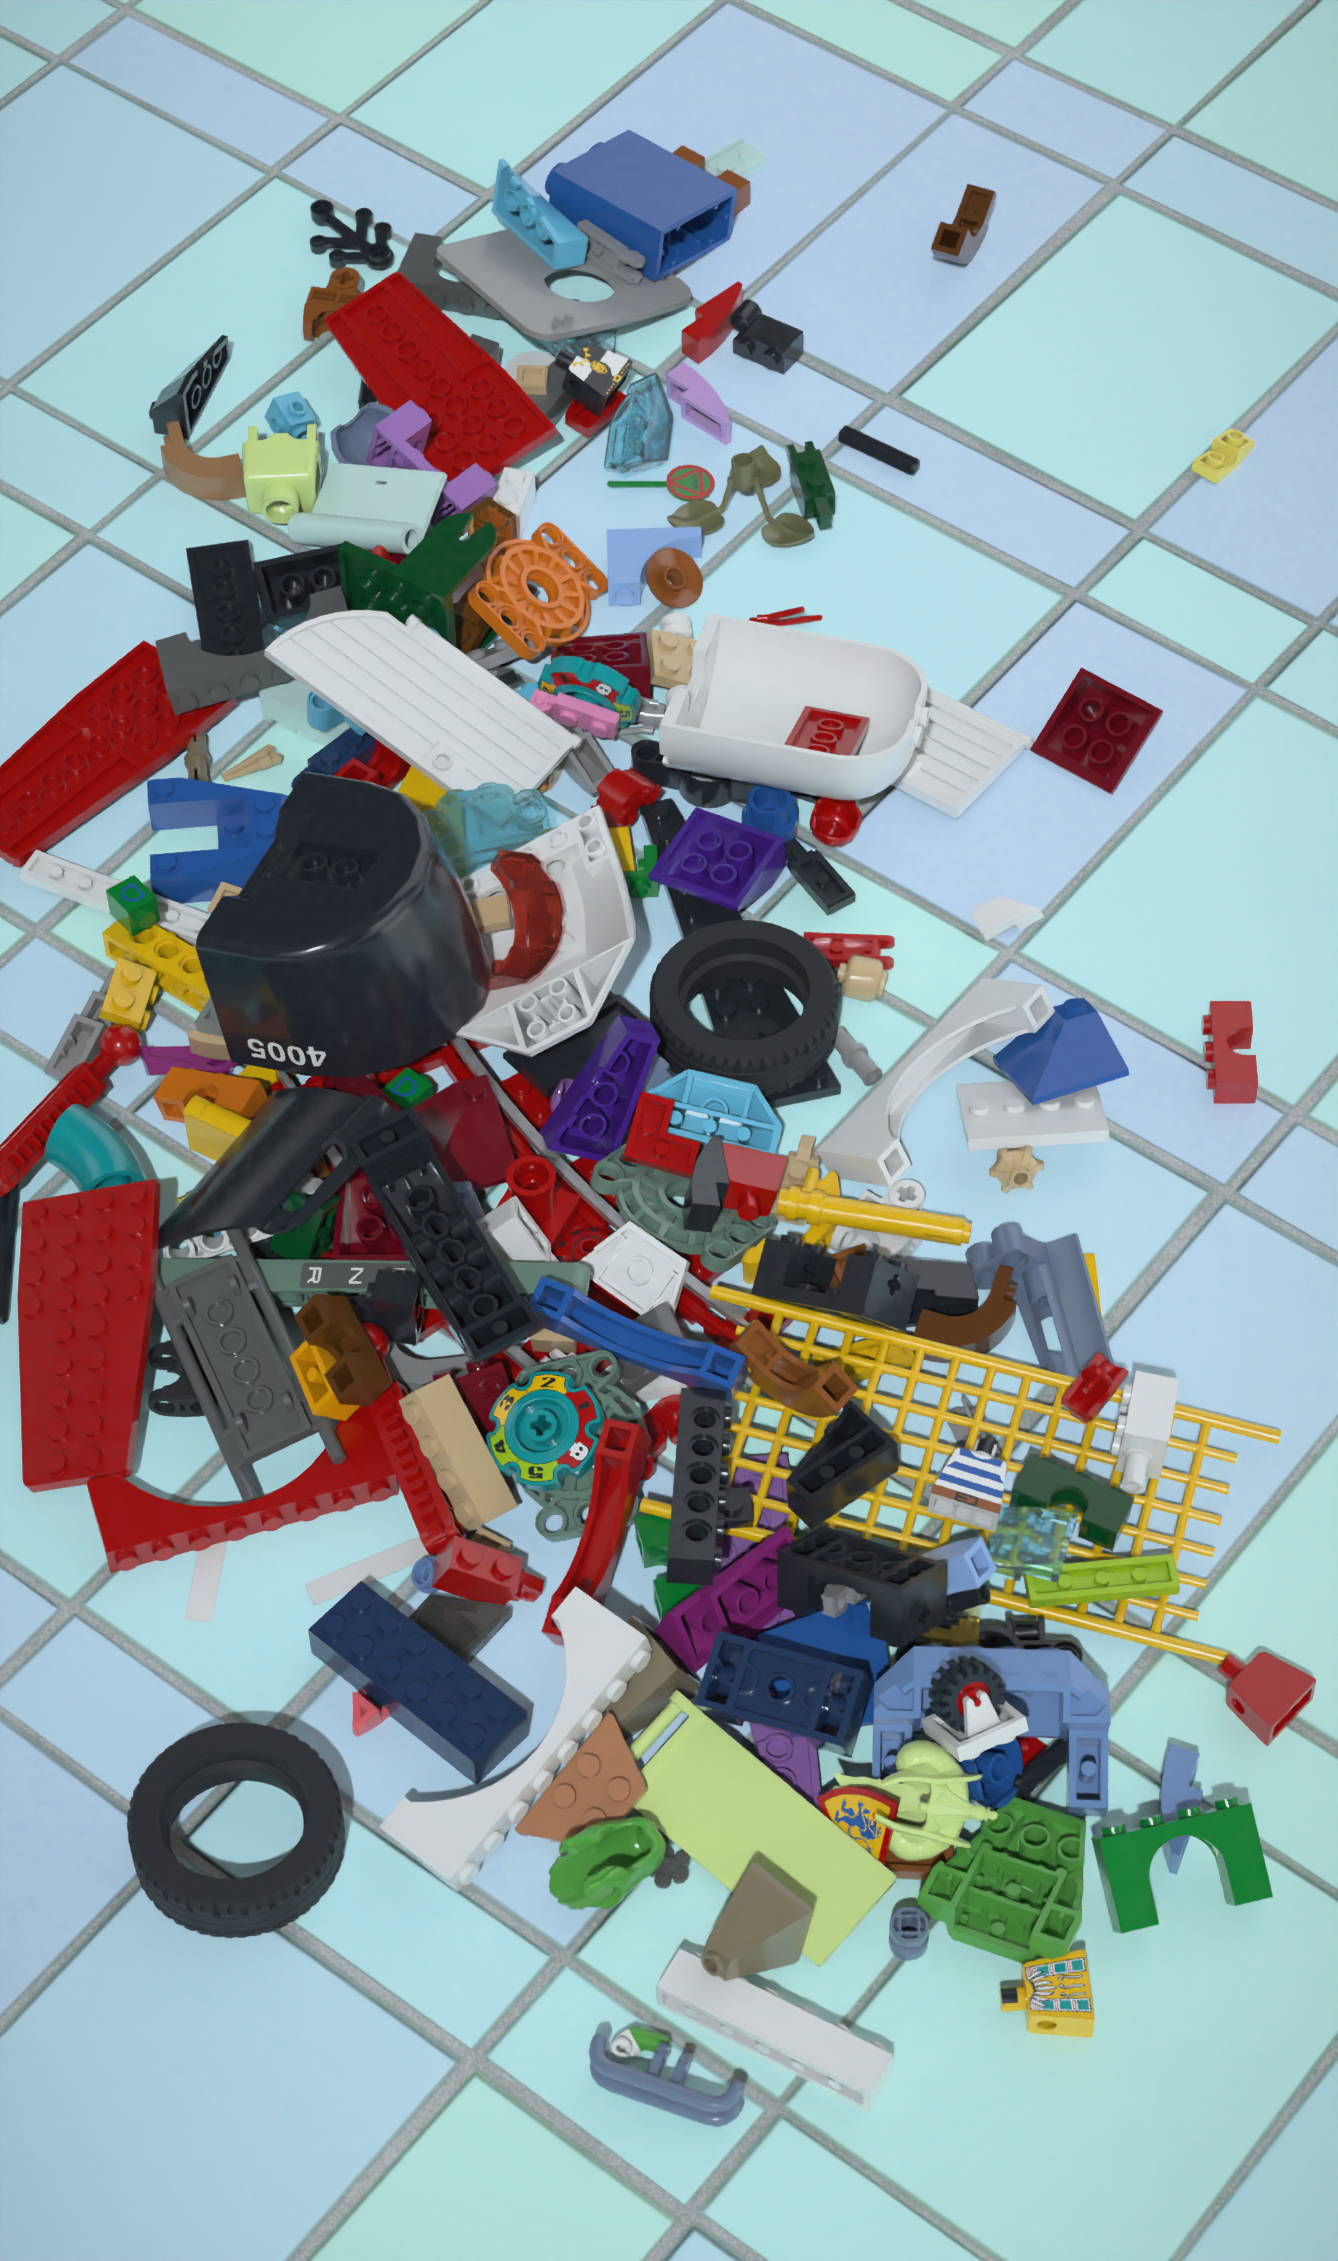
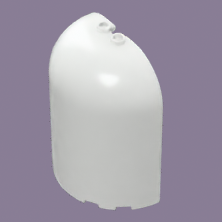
M709 613L693 649L692 675L687 688L676 687L660 723L659 747L660 754L664 755L662 763L670 768L836 800H857L870 797L886 789L901 775L911 759L915 746L919 747L921 744L923 727H927L930 716V708L925 707L928 689L927 678L921 667L914 660L892 648ZM805 706L870 718L868 731L855 756L830 754L784 745Z

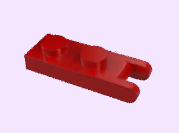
M804 932L803 934L805 939L810 941L824 954L832 968H839L841 962L847 964L849 958L854 954L880 960L883 963V970H890L894 967V959L892 957L881 956V949H891L895 946V938L893 936Z

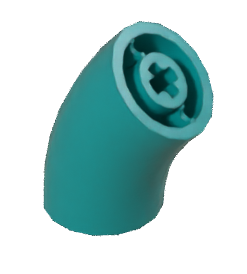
M78 1103L71 1105L58 1118L46 1142L45 1160L65 1173L76 1185L79 1192L147 1180L143 1166L125 1139L94 1112Z

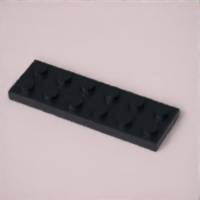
M248 539L186 548L202 650L215 655L238 656L266 649L267 644L254 582Z

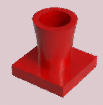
M524 1156L512 1162L508 1167L506 1181L509 1187L496 1208L510 1198L517 1196L551 1243V1252H553L581 1207L582 1198L580 1195L554 1186L556 1171L547 1159L539 1156Z

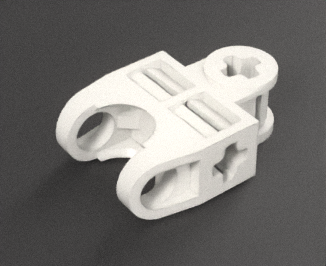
M904 1179L894 1183L882 1198L866 1190L857 1200L924 1211L922 1204L925 1193L923 1187L918 1182ZM836 1226L831 1238L830 1248L838 1253L865 1244V1246L874 1249L877 1253L886 1255V1257L909 1259L923 1244V1240Z

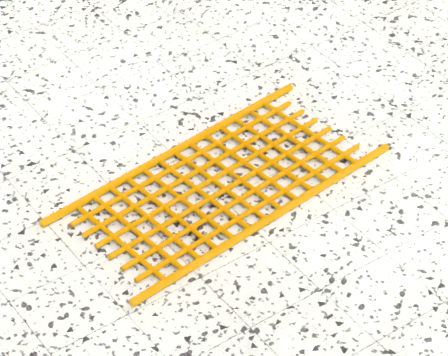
M712 1285L709 1295L710 1299L774 1315L769 1332L783 1347L800 1351L799 1360L808 1363L810 1354L835 1360L836 1364L843 1371L846 1363L872 1370L866 1391L858 1389L852 1398L863 1400L860 1409L867 1416L869 1415L872 1403L898 1409L893 1430L882 1429L897 1442V1448L899 1443L925 1449L919 1471L898 1465V1471L894 1473V1475L916 1480L910 1502L884 1495L888 1477L876 1486L874 1492L868 1491L858 1498L871 1502L865 1524L838 1517L839 1511L823 1522L826 1524V1527L832 1529L839 1527L862 1533L861 1538L871 1540L873 1536L898 1543L897 1549L907 1551L908 1546L931 1551L947 1545L953 1524L980 1530L979 1537L982 1536L986 1546L990 1533L1014 1539L1017 1541L1011 1562L992 1558L996 1568L1006 1571L1008 1574L1003 1592L989 1588L991 1598L988 1604L1033 1616L1044 1615V1619L1219 1665L1229 1656V1651L1161 1634L1165 1613L1196 1622L1200 1613L1168 1604L1170 1595L1159 1596L1158 1601L1145 1597L1117 1600L1118 1605L1114 1621L1086 1614L1089 1603L1078 1604L1077 1611L1058 1606L1029 1608L1027 1598L1013 1595L1017 1576H1023L1024 1568L1027 1567L1021 1565L1026 1543L1052 1549L1053 1553L1049 1565L1060 1564L1063 1552L1087 1558L1090 1561L1122 1558L1103 1553V1547L1096 1544L1093 1545V1549H1088L1066 1543L1071 1521L1081 1523L1083 1518L1081 1513L1074 1511V1506L1065 1504L1064 1508L1054 1506L1049 1510L1047 1515L1062 1518L1057 1538L1053 1540L1030 1534L1029 1531L1033 1517L1026 1514L1023 1515L1020 1530L998 1525L995 1533L928 1512L927 1506L920 1505L926 1483L934 1485L939 1477L929 1474L935 1452L951 1456L957 1448L938 1443L944 1421L970 1428L964 1448L973 1451L979 1431L1006 1437L999 1459L1007 1463L1006 1473L1010 1471L1020 1474L1024 1467L1023 1464L1010 1461L1015 1440L1041 1446L1040 1458H1049L1052 1449L1078 1456L1074 1472L1084 1473L1087 1459L1114 1465L1109 1487L1119 1488L1123 1472L1115 1471L1117 1456L1090 1449L1096 1428L1116 1433L1117 1424L1099 1419V1414L1092 1423L1090 1421L1083 1423L1070 1415L1068 1410H1064L1061 1404L1063 1395L1077 1378ZM783 1318L809 1324L804 1342L778 1336ZM737 1326L735 1335H740L746 1327ZM819 1327L845 1333L839 1351L813 1345ZM854 1336L880 1342L875 1361L849 1354ZM889 1345L915 1351L910 1370L884 1363ZM925 1354L951 1360L946 1379L920 1372ZM960 1363L986 1369L982 1388L955 1382ZM881 1372L907 1379L901 1400L875 1393ZM996 1372L1022 1379L1017 1397L991 1391ZM1032 1381L1058 1388L1053 1407L1027 1400ZM753 1382L750 1393L737 1391L734 1400L745 1402L746 1406L740 1424L731 1422V1429H723L737 1433L731 1454L729 1457L721 1456V1462H728L730 1486L736 1467L762 1473L763 1475L757 1495L750 1494L751 1504L753 1505V1527L724 1529V1534L761 1544L776 1533L757 1527L763 1508L790 1514L786 1527L790 1529L792 1537L794 1536L799 1519L788 1508L787 1503L766 1498L773 1476L786 1480L792 1473L790 1470L776 1467L782 1445L808 1452L811 1447L815 1448L822 1439L827 1424H833L838 1416L832 1415L818 1418L798 1413L776 1400L759 1396L761 1389ZM917 1382L943 1388L937 1409L911 1403ZM1118 1389L1109 1401L1120 1404L1124 1390ZM952 1391L979 1397L973 1419L947 1412ZM988 1400L1014 1407L1009 1428L982 1421ZM1175 1404L1171 1432L1175 1418L1201 1425L1197 1444L1172 1437L1169 1438L1168 1447L1194 1453L1190 1473L1185 1474L1165 1469L1162 1466L1160 1474L1161 1478L1187 1484L1182 1505L1155 1499L1159 1484L1158 1479L1149 1478L1145 1496L1125 1492L1127 1495L1134 1497L1133 1504L1142 1506L1137 1528L1125 1525L1121 1533L1135 1537L1129 1558L1140 1557L1144 1540L1170 1546V1554H1174L1176 1568L1181 1550L1213 1558L1215 1548L1183 1540L1189 1518L1221 1526L1223 1516L1191 1508L1196 1487L1227 1495L1229 1493L1230 1485L1199 1477L1204 1456L1234 1464L1238 1454L1207 1447L1210 1429L1215 1428L1277 1445L1280 1441L1281 1430ZM756 1405L782 1412L776 1433L749 1427ZM1024 1409L1050 1416L1045 1437L1018 1430ZM908 1412L934 1419L928 1440L902 1433ZM791 1415L818 1421L812 1442L785 1436ZM1060 1419L1086 1425L1081 1447L1054 1440ZM746 1436L772 1442L766 1464L740 1458ZM1003 1493L1002 1503L1010 1504L1011 1495ZM643 1497L639 1512L671 1520L672 1505ZM881 1505L907 1511L902 1533L875 1527ZM1152 1508L1179 1515L1174 1537L1147 1530ZM917 1514L944 1521L938 1543L911 1536ZM793 1537V1540H794V1541L800 1539V1538H797V1537ZM1177 1572L1180 1583L1201 1589L1206 1588V1579ZM1128 1604L1155 1610L1150 1631L1123 1624Z

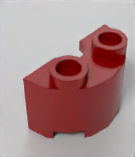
M633 767L623 771L616 768L607 774L597 786L596 790L600 794L596 801V806L599 805L602 808L608 828L630 826L636 820V810L641 805L649 806L654 803L664 790Z

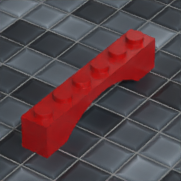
M605 1418L595 1451L592 1493L583 1533L572 1563L560 1586L552 1595L541 1631L555 1645L564 1646L562 1632L558 1630L552 1618V1614L575 1586L602 1606L604 1605L653 1440L640 1425Z

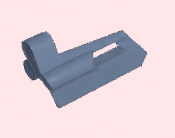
M1004 1224L992 1231V1243H977L966 1250L967 1264H971L976 1289L989 1290L992 1288L999 1265L1014 1268L1012 1282L1018 1284L1014 1298L1041 1369L1078 1378L1083 1369L1098 1352L1115 1365L1078 1235L1073 1234L1056 1241L1042 1243L1023 1235L1022 1228L1019 1225ZM1051 1316L1053 1317L1062 1354L1049 1352L1041 1321Z

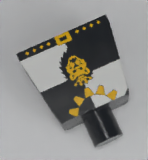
M589 343L583 347L578 356L562 348L554 364L567 371L562 384L563 390L600 417L627 381L633 361Z

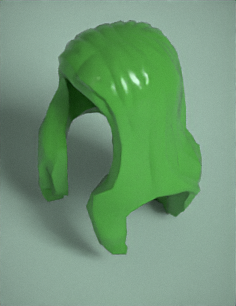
M644 1817L604 1821L586 1826L580 1833L574 1837L564 1839L559 1845V1853H568L564 1857H558L556 1864L552 1865L549 1870L550 1894L558 1898V1903L567 1906L570 1910H583L586 1907H602L606 1910L618 1905L628 1892L634 1889L643 1879L653 1874L661 1865L666 1851V1844L662 1834L658 1831L654 1822Z

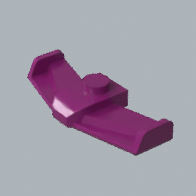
M146 1044L140 1046V1056L147 1076L167 1075L172 1066L228 1075L233 1071L234 1066L240 1064L231 1062V1060L211 1059L191 1053L190 1046L147 1047Z

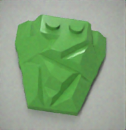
M1014 1797L1006 1806L995 1811L998 1815L996 1820L988 1819V1822L984 1821L981 1824V1832L970 1842L967 1841L971 1844L970 1848L957 1846L956 1854L946 1863L940 1861L932 1868L918 1895L917 1903L933 1919L946 1924L947 1933L953 1940L1025 1964L1026 1962L1037 1960L1039 1956L1053 1959L1067 1955L1082 1925L1086 1821Z

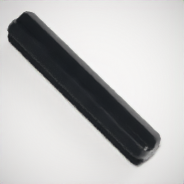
M848 425L843 426L838 433V441L910 476L915 475L920 468V460Z

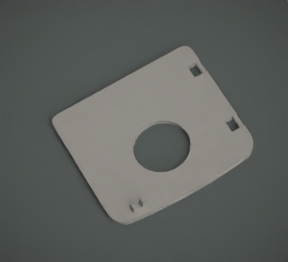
M510 229L438 246L436 251V258L520 331L538 340L554 341L646 320L685 307L690 302L692 295L689 286L671 273L664 277L667 280L660 279L653 282L642 276V281L639 284H629L626 280L624 281L620 277L614 276L586 256L583 265L553 270ZM561 270L584 271L597 275L607 281L612 286L614 293L609 298L601 301H575L553 292L546 285L544 279L549 274Z

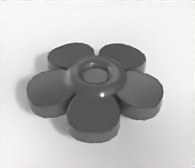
M666 1847L664 1860L659 1868L650 1875V1877H655L654 1883L656 1887L666 1889L671 1885L672 1879L676 1884L684 1883L689 1877L686 1869L690 1864L689 1855L684 1851H680L674 1856L673 1850Z

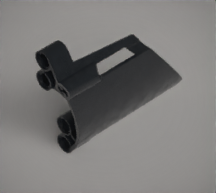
M293 1087L275 1090L251 1117L252 1121L159 1227L158 1250L185 1239L226 1230L256 1228L265 1234L281 1235L288 1233L294 1227L300 1228L360 1168L347 1139L388 1119L398 1112L392 1109L383 1099L374 1095H365L362 1098L345 1092L317 1087ZM332 1145H338L342 1151L341 1162L298 1211L281 1209L282 1203Z

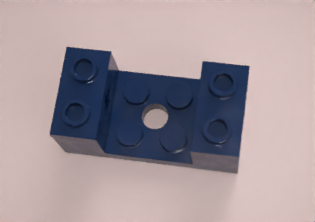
M717 1631L695 1705L709 1718L741 1727L743 1722L747 1721L806 1738L815 1748L852 1758L874 1684L864 1671ZM778 1680H787L791 1685L789 1695L780 1700L772 1698L770 1693L771 1686Z

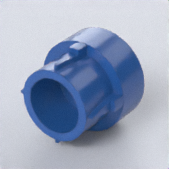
M756 785L749 792L748 803H745L742 810L741 823L782 837L785 843L796 838L798 813L797 805L794 803V794L791 795L789 790Z

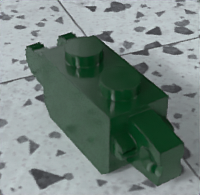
M813 441L805 442L804 452L798 453L793 444L786 445L790 484L801 516L804 519L815 518L819 529L832 527L830 520L832 519V514H835V490L820 449H815Z

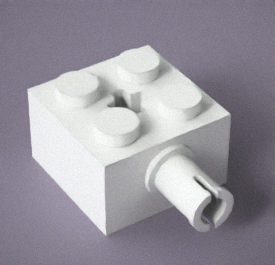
M1136 1370L1133 1384L1125 1383L1111 1455L1117 1456L1115 1471L1124 1472L1120 1488L1127 1493H1142L1145 1487V1477L1158 1480L1160 1478L1169 1443L1180 1379Z

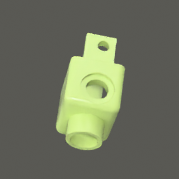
M307 424L306 439H296L288 433H273L270 437L259 440L258 426H248V440L242 444V460L246 502L249 512L263 514V517L275 524L288 523L292 515L297 512L311 513L321 490L323 476L316 424Z

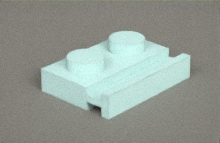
M742 137L705 157V171L715 177L729 169L748 179L768 167V157L750 143L745 144Z

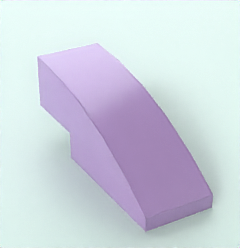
M684 362L680 363L666 374L667 397L681 406V418L727 446L730 443V418L725 405L717 392L698 372Z

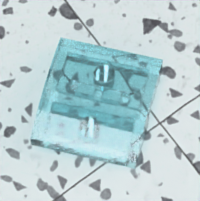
M1040 1507L1003 1508L989 1550L997 1568L993 1574L1020 1581L1022 1574L1058 1583L1076 1527L1078 1514Z

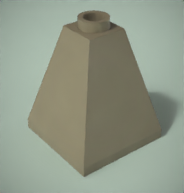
M753 1862L748 1866L706 1941L701 1958L703 1968L710 1975H718L724 1981L795 1964L800 1960L814 1908L757 1863Z

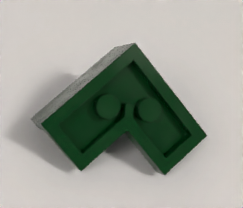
M294 1190L283 1202L282 1209L298 1211L309 1198ZM333 1194L300 1228L294 1227L288 1233L273 1235L269 1250L286 1259L318 1260L333 1248L336 1212L341 1197Z

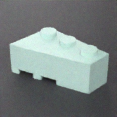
M297 680L265 688L259 692L262 719L272 722L274 719L287 725L289 731L293 733L303 732L313 737V742L322 746H326L350 728L345 721L326 731H318L310 727L307 722V697L311 690Z

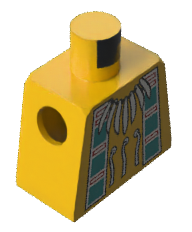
M1085 1950L1068 1952L1067 1955L1053 1959L1043 1958L1026 1962L1022 1965L1021 1986L999 1988L1001 2012L1024 2011L1028 2032L1084 2038L1093 2037L1095 2016Z

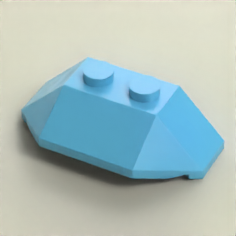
M687 1069L647 1091V1093L675 1100L666 1133L700 1142L699 1147L703 1148L713 1136H721L722 1143H729L772 1154L776 1153L782 1124L757 1085Z

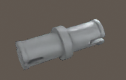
M838 1026L833 1047L841 1055L842 1063L846 1068L853 1069L865 1086L876 1084L882 1077V1070L869 1058L868 1050L865 1046L857 1043L844 1026Z

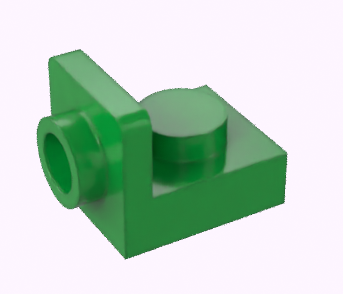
M644 845V859H637L638 871L624 872L630 898L659 897L658 883L648 878L649 873L657 863V845Z

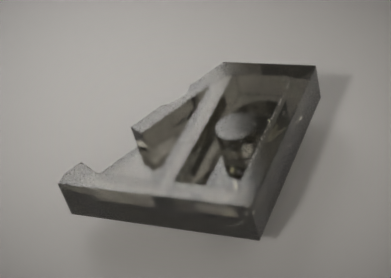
M430 1594L408 1618L461 1660L469 1664L511 1619L512 1610L504 1605Z

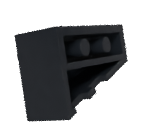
M849 1400L843 1406V1411L833 1424L829 1423L826 1427L824 1436L816 1447L809 1449L786 1479L788 1508L813 1530L898 1471L897 1442L855 1403Z

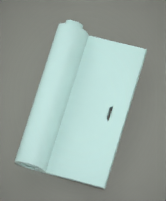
M331 462L312 513L297 512L290 518L287 526L289 537L298 544L327 547L342 544L346 540L367 551H373L377 545H381L388 553L408 555L424 538L448 475L444 472Z

